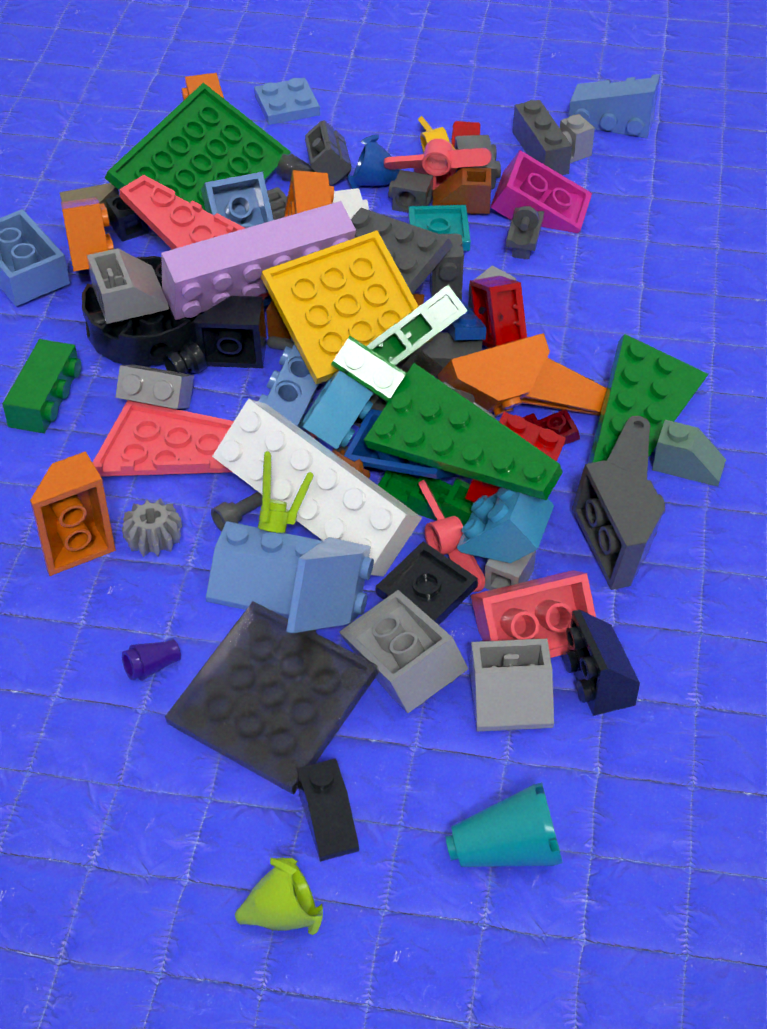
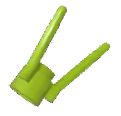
M266 451L264 453L262 506L258 528L269 532L285 533L287 524L295 525L297 512L314 475L312 472L307 473L290 510H287L286 502L270 499L271 453Z

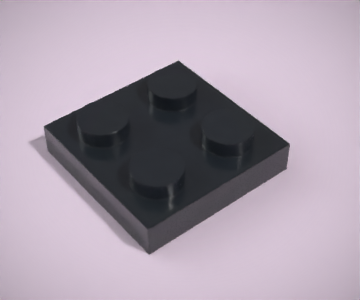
M423 541L376 585V594L382 599H386L399 590L439 625L478 587V578Z

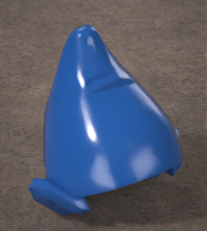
M378 134L361 140V143L365 146L359 157L353 176L347 175L352 189H357L359 186L381 187L390 185L392 180H396L401 170L384 167V159L392 156L376 142L379 139Z

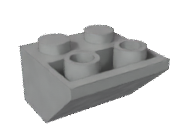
M119 248L87 255L92 286L106 324L169 310L167 300L151 265Z
M548 639L471 642L469 671L477 732L554 728L553 674Z

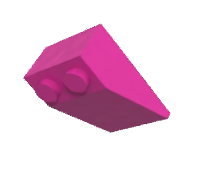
M519 150L504 170L490 208L512 220L515 208L530 206L537 212L544 211L542 227L579 233L592 193Z

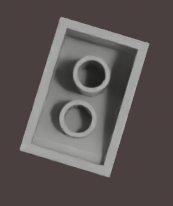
M399 590L339 631L342 638L386 692L407 713L422 705L427 699L469 669L453 637Z

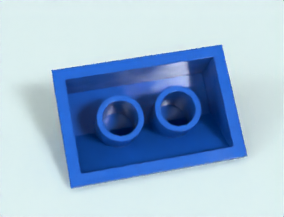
M369 410L344 455L352 461L360 459L365 467L434 479L458 475L368 448L364 438L382 411Z

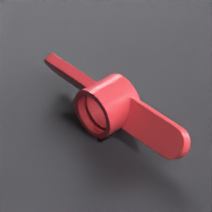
M433 139L427 143L423 155L387 157L384 159V167L387 169L423 167L430 175L442 176L448 173L450 168L485 166L490 163L492 154L487 148L453 150L452 145L448 141ZM431 155H440L445 159L436 160Z
M426 481L418 482L437 518V521L427 523L425 526L426 543L441 554H448L453 562L477 577L478 587L473 592L481 591L485 586V576L475 557L470 554L461 553L457 549L463 534L461 532L463 524L456 516L445 518Z

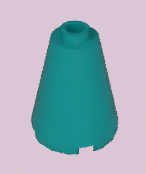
M542 783L533 784L451 826L452 835L445 836L451 861L459 859L461 867L555 866L563 863Z

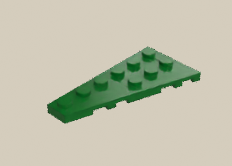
M624 334L618 341L588 463L608 460L627 420L632 416H642L650 422L649 457L657 446L664 421L674 422L706 379L708 373Z
M413 363L364 438V442L370 449L543 500L548 499L563 473L557 461L415 363Z

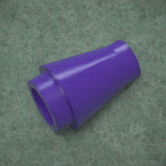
M174 639L166 642L130 645L129 650L122 652L123 666L131 680L138 678L143 681L171 663L181 659L179 646Z

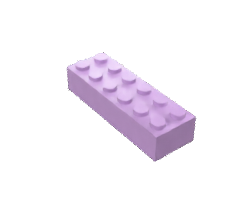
M339 201L161 253L162 291L175 320L184 317H195L230 296L258 297L261 294L268 293L261 279L263 270L354 239L356 229L342 202Z

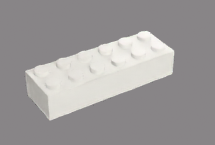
M248 398L212 457L262 494L264 453L269 451L271 453L272 467L270 499L286 502L287 510H290L307 473L312 472L314 476L297 512L296 521L322 541L332 537L371 546L369 558L374 559L371 575L384 576L422 517L272 407Z

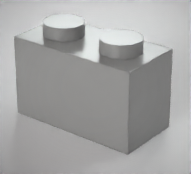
M134 364L120 365L115 398L174 409L190 407L194 375Z

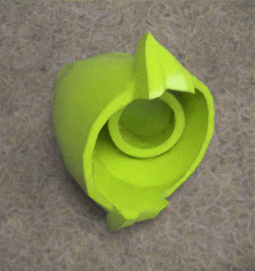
M270 858V864L274 868L256 884L242 905L236 910L235 918L238 924L256 925L278 931L308 927L309 934L314 935L318 932L323 920L322 904L318 907L315 906L310 887L303 873L296 865L298 861L293 858Z

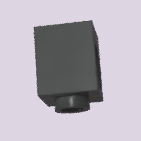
M400 170L396 180H392L389 186L388 196L392 198V210L408 213V206H430L433 199V175Z

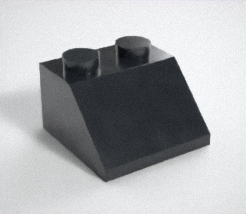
M230 296L195 318L194 325L197 345L204 354L207 366L263 368L267 343L263 297Z

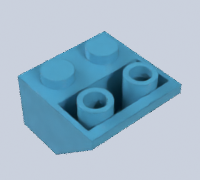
M501 487L497 493L489 497L484 495L472 505L471 516L461 530L463 534L457 549L461 553L512 563L538 550L554 504L549 499L543 500Z

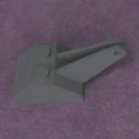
M632 416L627 420L607 461L585 464L572 506L576 519L611 590L631 586L649 553L662 515L665 513L663 497L657 494L652 482L647 480L650 422L642 416Z

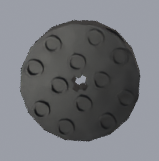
M136 257L153 267L162 288L161 257ZM87 284L82 292V312L86 320L87 338L96 352L114 362L145 367L164 364V354L173 350L178 352L182 349L183 345L191 341L197 344L194 325L197 316L175 320L169 307V310L106 324L92 284Z

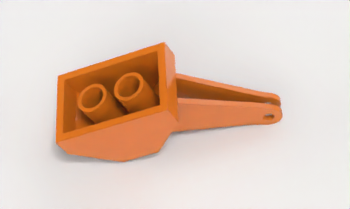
M544 333L451 359L437 375L441 382H447L457 390L474 395V402L490 413L494 412L495 417L502 416L503 412L510 413L514 411L513 407L519 406L522 403L600 416L607 390L604 386L548 358L550 350Z

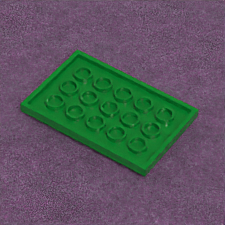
M202 83L107 171L105 179L117 189H121L142 175H145L174 190L175 195L190 203L193 200L201 204L202 209L206 211L201 192L205 182L263 172L266 182L288 159L291 151L209 86Z

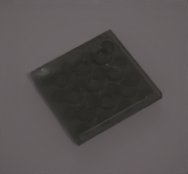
M252 601L167 713L165 719L168 725L294 795L298 789L297 768L316 764L378 675L376 669L378 666L312 631L286 632L287 618Z

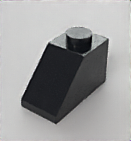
M336 758L297 768L299 797L320 862L358 852L359 844L348 793Z

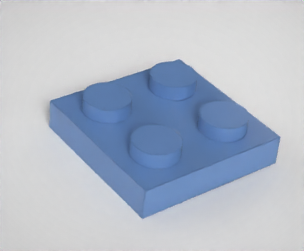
M292 78L288 81L277 83L269 82L254 87L256 100L268 125L320 116V106L305 78Z

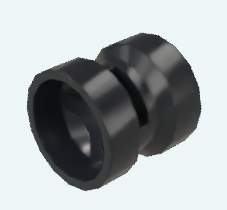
M194 341L183 345L182 349L178 352L173 350L163 355V362L167 371L184 374L193 372L197 374L207 368L204 354Z

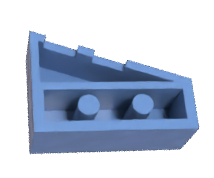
M660 74L652 75L651 78L637 80L635 77H630L626 81L611 83L610 80L577 84L570 101L569 117L580 114L595 127V130L648 139L654 121Z

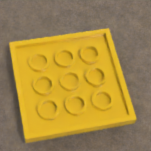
M378 230L268 268L261 273V279L316 385L330 380L333 374L338 371L331 366V363L349 336L367 346L395 323H398L419 307Z

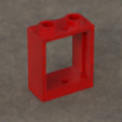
M503 276L470 280L473 312L487 327L486 340H482V345L493 348L527 338L521 282ZM480 307H484L485 309L483 314H479L478 312Z

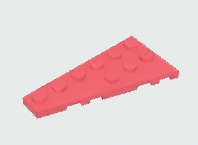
M145 175L119 189L120 198L171 249L245 229V227L218 213L215 215L208 213L202 209L201 204L193 200L190 203L176 196L174 190ZM268 292L261 294L258 297H263V299H265L270 294Z
M127 400L92 463L100 476L230 473L232 471L212 456L234 421Z

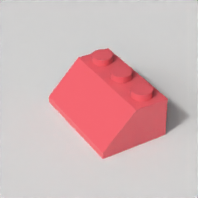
M574 570L471 595L477 628L482 641L547 638L550 658L563 655V652L567 651L568 640L566 630L571 625L572 611L582 610L596 617L587 573Z

